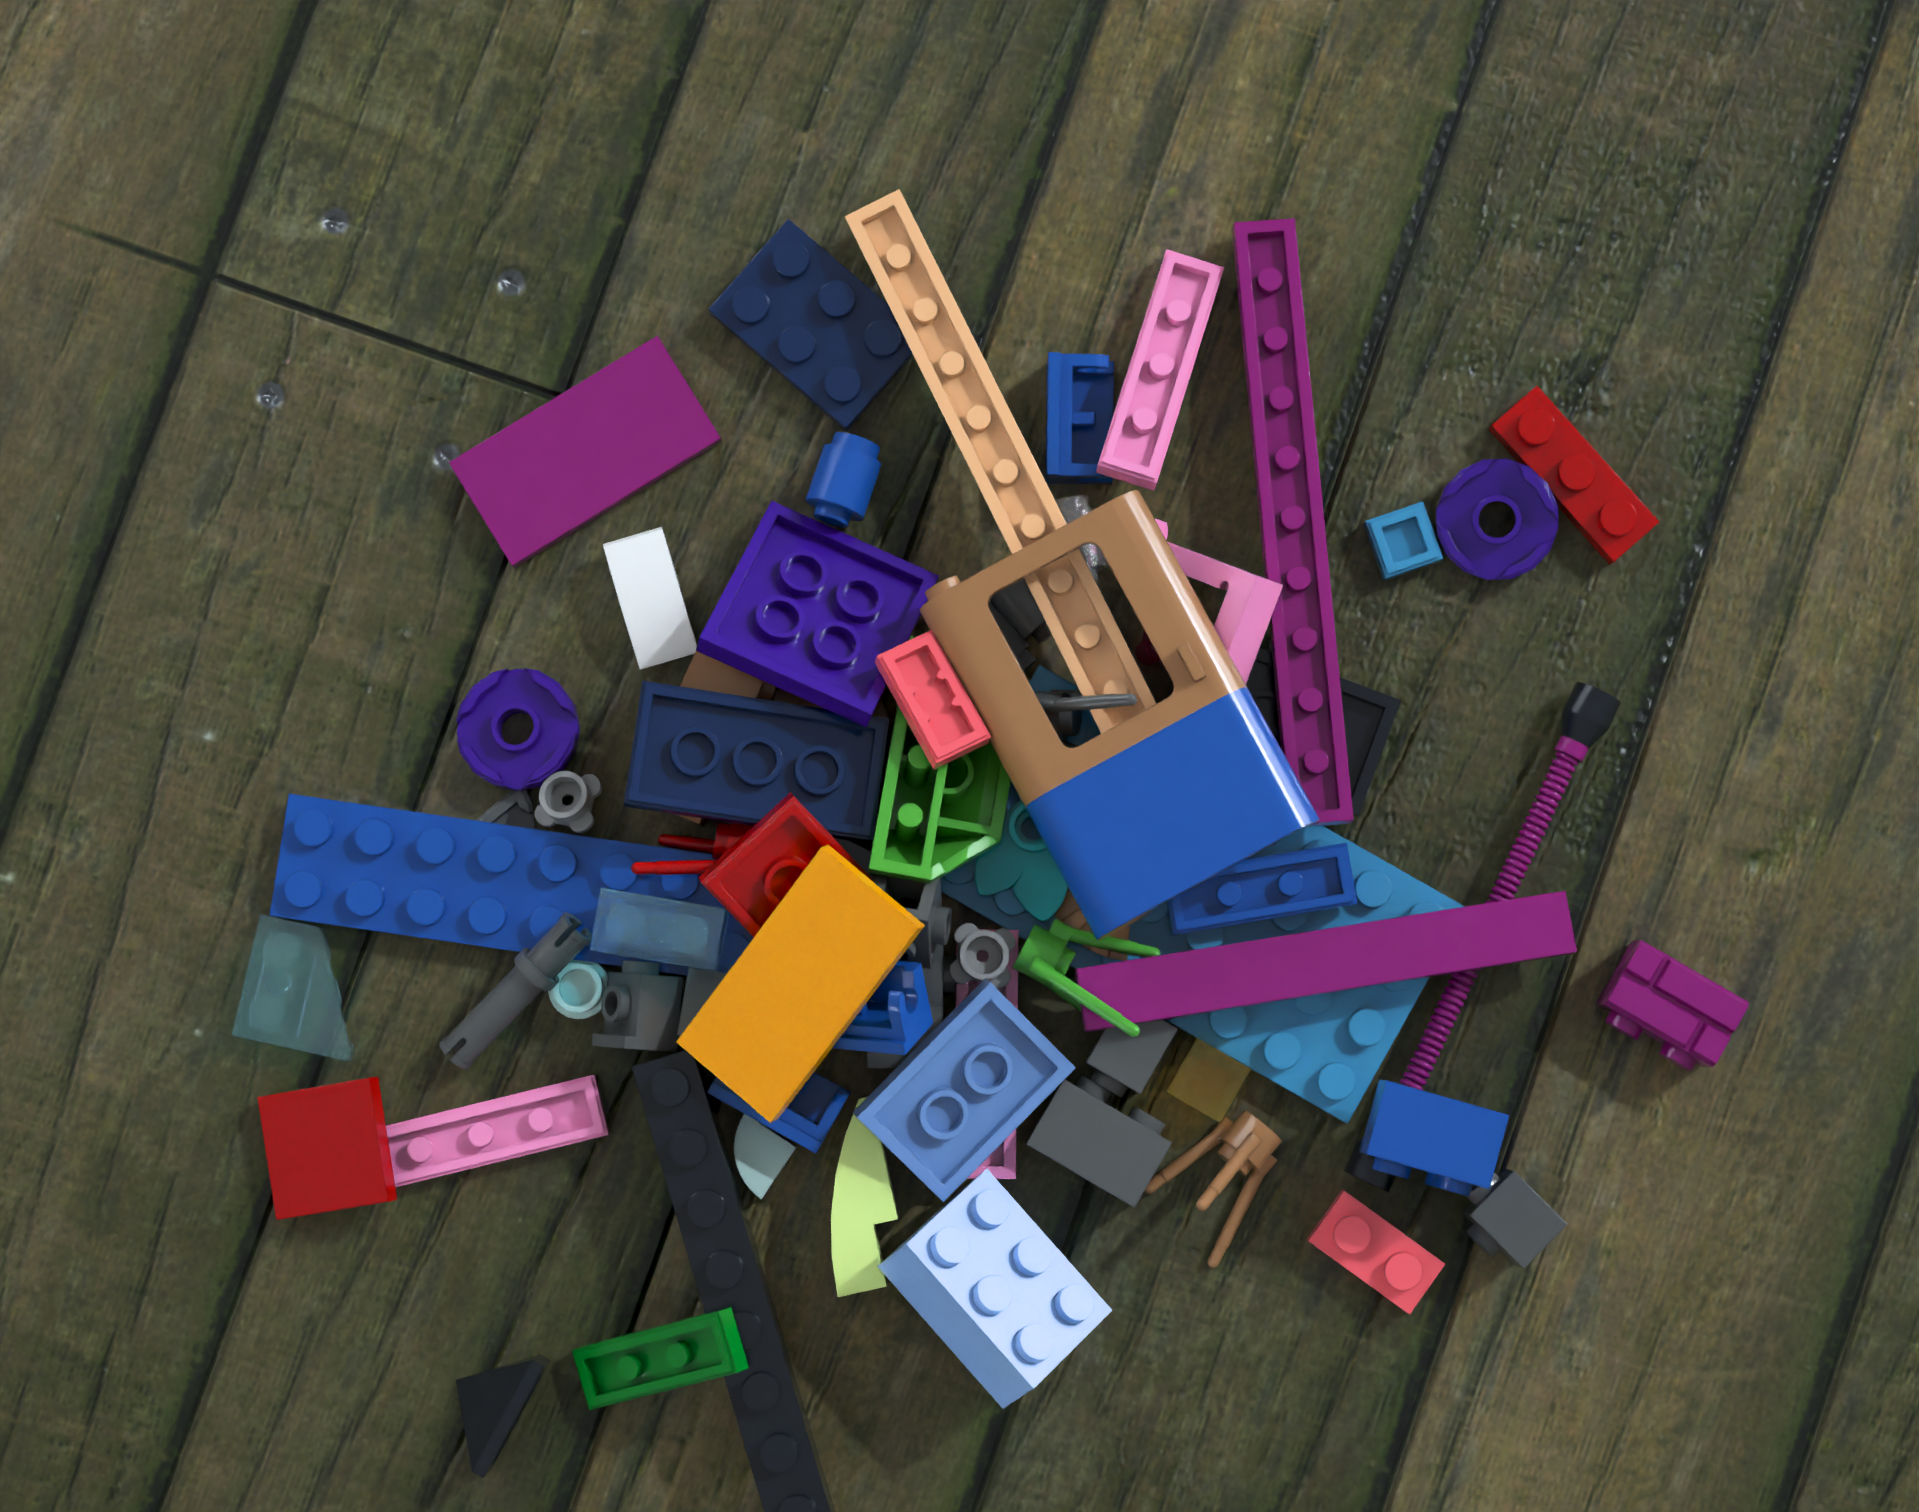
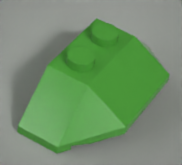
M897 704L868 873L932 883L1000 844L1011 780L990 741L988 744L933 770Z

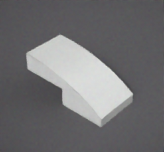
M662 527L603 544L639 669L695 654L697 648L696 638Z

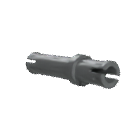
M564 912L559 918L560 920L532 949H522L514 958L516 966L447 1037L445 1036L439 1042L440 1048L445 1055L449 1054L453 1049L457 1052L450 1059L452 1063L464 1070H468L482 1052L542 990L545 992L551 991L559 983L560 980L557 975L586 945H589L594 940L592 933L587 927L581 932L576 930L583 923L574 915Z

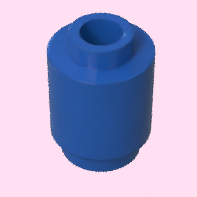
M835 432L831 444L823 446L805 499L810 506L815 508L813 516L816 519L841 528H847L850 520L862 521L864 519L882 465L877 460L880 452V447L877 444L854 434Z

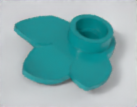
M1019 800L1008 810L1004 818L1000 844L977 857L975 883L981 896L994 895L1013 887L1014 894L1024 909L1039 921L1045 922L1063 904L1068 885L1043 839L1030 840L1022 833L1024 823L1031 819L1022 800Z

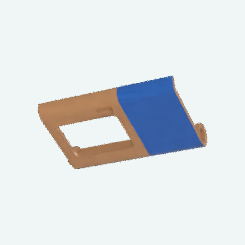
M1130 491L1110 500L960 582L958 576H952L935 584L924 593L928 602L919 611L929 629L935 634L991 735L990 743L1097 940L1118 932L1151 913L1155 907L1290 834L1320 820L1140 491ZM1092 544L1097 546L1104 555L1173 681L1174 690L1163 701L1078 747L1068 748L1059 739L989 608V601L992 596L1080 547Z

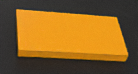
M823 846L676 1043L767 1121L772 1123L779 1119L925 925L831 846Z

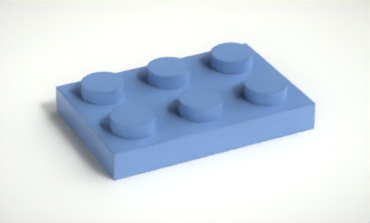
M985 978L853 1113L944 1202L1076 1067Z

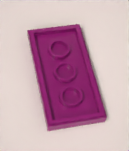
M657 335L448 463L513 568H516L722 442V439Z

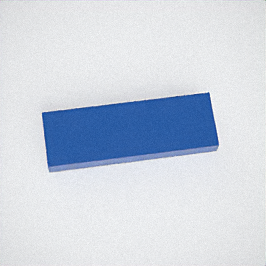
M1347 843L1240 861L1167 901L1172 935L1358 904Z

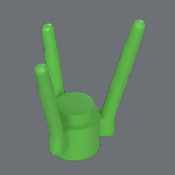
M1057 919L1054 920L1049 931L1035 924L1012 968L1045 985L1080 1012V1004H1082L1129 1036H1138L1140 1029L1136 1024L1065 976L1076 954L1075 951L1067 948L1066 945L1069 941L1144 958L1159 956L1160 950L1156 947L1111 936L1097 940L1093 932L1072 928Z

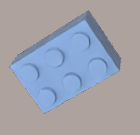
M988 1169L984 1170L959 1190L877 1266L1002 1409L1033 1390L1112 1311Z

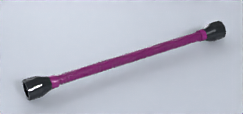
M1575 683L1562 711L1561 736L1554 749L1557 759L1552 760L1554 766L1549 767L1550 773L1545 775L1547 780L1542 781L1543 787H1540L1538 790L1540 794L1535 796L1537 801L1532 802L1533 808L1528 811L1530 815L1525 817L1526 822L1521 825L1523 830L1518 832L1520 837L1515 838L1517 844L1511 846L1513 851L1508 853L1510 858L1505 859L1507 865L1502 866L1501 870L1503 872L1498 874L1500 879L1495 880L1496 886H1493L1491 889L1493 894L1490 893L1488 895L1490 900L1485 901V903L1515 898L1513 893L1518 892L1516 886L1521 885L1520 879L1525 877L1523 872L1528 871L1526 865L1531 864L1530 858L1535 856L1533 851L1538 850L1536 844L1541 843L1542 839L1540 837L1545 835L1543 830L1548 829L1547 823L1552 820L1550 816L1555 814L1554 809L1558 807L1557 801L1559 802L1562 799L1560 794L1565 793L1563 787L1568 786L1567 780L1572 778L1570 773L1575 772L1573 766L1583 762L1588 749L1608 731L1621 702L1612 695L1585 683ZM1481 969L1451 974L1452 979L1447 981L1449 986L1444 987L1446 993H1442L1440 996L1442 1000L1437 1002L1439 1008L1435 1007L1434 1012L1436 1014H1432L1430 1017L1432 1022L1427 1023L1429 1029L1424 1030L1425 1036H1421L1420 1040L1422 1043L1417 1044L1419 1050L1414 1051L1415 1057L1410 1059L1412 1065H1407V1070L1409 1071L1404 1072L1403 1076L1405 1079L1400 1080L1401 1085L1423 1090L1421 1086H1425L1427 1084L1425 1079L1430 1077L1428 1072H1432L1434 1069L1431 1065L1436 1064L1437 1060L1435 1057L1440 1056L1439 1050L1444 1048L1442 1043L1447 1041L1445 1036H1449L1451 1033L1448 1029L1454 1027L1452 1021L1455 1022L1457 1020L1455 1015L1460 1014L1461 1010L1459 1007L1464 1006L1462 1000L1467 999L1466 993L1471 991L1469 986L1474 985L1472 979H1476L1478 976L1475 972H1479ZM1362 1137L1357 1142L1344 1171L1389 1193L1396 1176L1372 1169L1375 1157L1359 1152L1363 1140Z

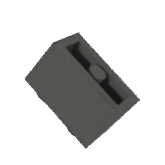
M1081 1074L1074 1085L1064 1080L1054 1091L1025 1143L1135 1208L1172 1144L1171 1141L1160 1136L1166 1124L1135 1106L1126 1116L1107 1105L1106 1103L1112 1093Z

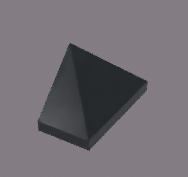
M539 1354L456 1380L473 1473L484 1478L492 1470L551 1360Z

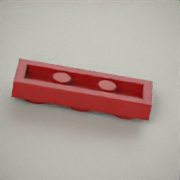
M1538 386L1533 388L1488 429L1518 463L1529 466L1548 483L1558 508L1609 565L1614 563L1659 523V520Z

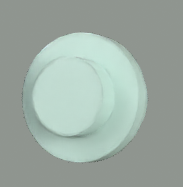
M572 959L557 975L560 981L551 991H548L549 998L555 1009L564 1016L573 1019L589 1018L602 1010L601 1002L603 993L607 988L608 975L598 963Z

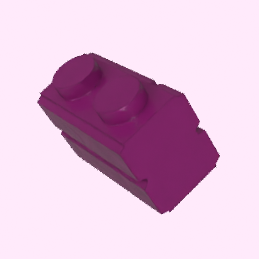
M1636 940L1628 945L1615 968V972L1600 994L1596 1005L1609 1012L1604 1021L1607 1025L1634 1040H1638L1642 1032L1663 1044L1658 1053L1659 1055L1691 1072L1696 1063L1702 1067H1714L1730 1041L1732 1033L1736 1030L1747 1011L1750 1002L1648 943Z

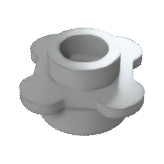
M559 771L550 775L543 782L539 791L540 805L535 809L536 820L541 826L546 828L559 824L570 826L575 833L588 831L594 824V817L591 814L594 799L602 792L600 780L593 774H586L580 777L570 771ZM573 796L574 800L571 805L566 806L563 804L565 797Z
M965 923L958 927L954 934V939L958 944L956 961L949 967L951 978L958 984H966L971 980L982 982L986 978L997 989L1006 986L1011 978V974L1007 969L1009 952L1014 949L1016 944L1013 934L1005 928H1000L995 932L979 930L972 923ZM984 950L987 952L988 959L986 962L978 961L976 957L978 951Z

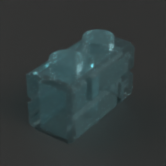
M601 888L590 950L719 972L729 911L725 908Z

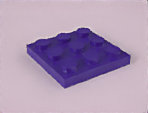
M771 501L703 629L696 651L867 727L887 687L875 664L876 657L910 640V636H912L922 615L919 610L928 602L924 593L937 583L939 575Z

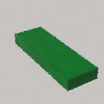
M731 1307L598 1341L572 1350L589 1410L736 1374L749 1368Z

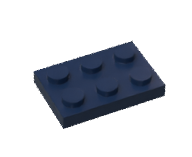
M789 219L786 220L708 309L709 314L846 432L914 356L889 305Z

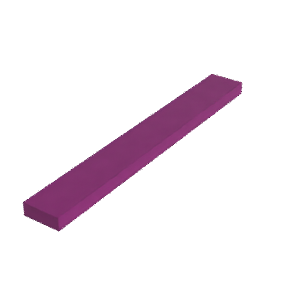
M1566 891L1083 967L1075 969L1074 972L1077 985L1121 1013L1122 1016L1134 1024H1141L1576 953L1577 948ZM1080 1004L1085 1032L1116 1028V1026L1111 1025Z

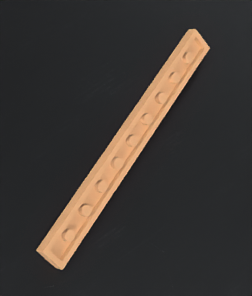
M900 189L846 215L845 218L1011 553L1013 554L1065 526L1067 523ZM1080 549L1069 553L1024 578L1082 696L1132 693L1137 697V702L1132 706L1090 710L1101 734L1156 704Z

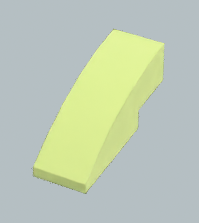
M862 1097V1098H860V1099L858 1100V1103H857V1105H856V1108H857L867 1097ZM854 1113L845 1134L835 1174L831 1209V1254L837 1297L887 1287V1277L877 1267L883 1262L875 1224L897 1220L899 1217L883 1143Z

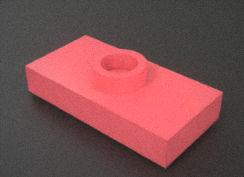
M932 630L877 655L875 664L933 770L989 743L991 735Z

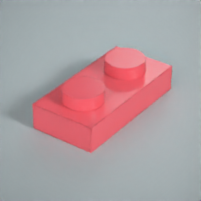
M1344 1190L1340 1191L1306 1239L1409 1315L1445 1266L1444 1262Z

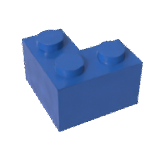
M1379 1080L1359 1152L1375 1157L1372 1165L1374 1170L1409 1179L1411 1168L1413 1167L1427 1171L1424 1184L1470 1196L1472 1185L1490 1189L1509 1115L1391 1081Z

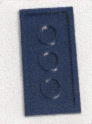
M642 681L623 807L754 826L791 792L834 838L871 844L874 836L889 719L872 716L868 726L865 727L823 708Z

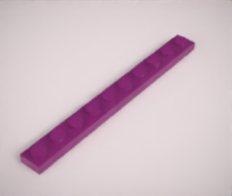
M1295 218L1234 222L1232 237L1264 574L1266 579L1283 585L1269 622L1281 749L1320 819L1307 827L1351 824L1354 820Z

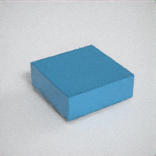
M1423 501L1375 517L1363 523L1383 581L1443 560Z

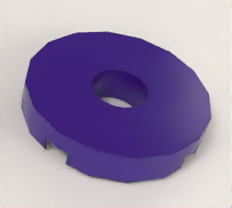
M1509 459L1481 460L1460 470L1444 488L1436 509L1437 536L1446 555L1464 572L1486 580L1513 579L1534 569L1550 552L1558 531V504L1548 483L1529 466ZM1501 501L1513 509L1515 524L1507 535L1492 537L1481 529L1479 515L1482 508L1490 502Z
M524 668L525 670L504 669L492 672L472 686L459 706L456 721L458 723L457 742L459 752L477 776L497 788L524 791L541 787L550 775L565 770L577 750L580 724L576 705L557 681L539 670ZM518 713L529 715L534 725L529 739L517 745L506 743L502 736V727L506 719Z

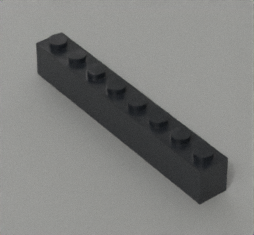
M684 1050L632 1066L704 1311L709 1313L731 1307L749 1368L736 1374L724 1376L763 1510L764 1512H836L711 1095L707 1093L709 1087L702 1064Z

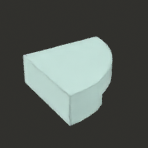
M746 1114L741 1118L735 1135V1161L744 1183L757 1197L762 1199L797 1147Z

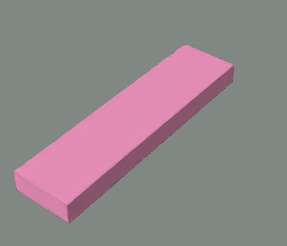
M1166 249L1095 473L1149 490H1155L1224 267Z
M596 1074L386 1125L395 1187L610 1135Z

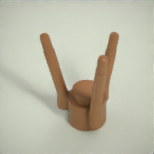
M1245 1110L1235 1122L1224 1116L1210 1134L1155 1175L1144 1191L1147 1194L1155 1192L1221 1142L1223 1145L1217 1151V1154L1227 1163L1196 1202V1208L1199 1211H1205L1237 1172L1246 1176L1252 1169L1207 1260L1210 1268H1216L1219 1265L1264 1176L1277 1162V1159L1271 1154L1282 1142L1269 1127Z

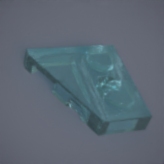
M260 914L232 1036L352 1061L354 1049L352 1041L348 1039L340 1006L343 1003L338 983L333 976L330 964L331 953L325 928Z

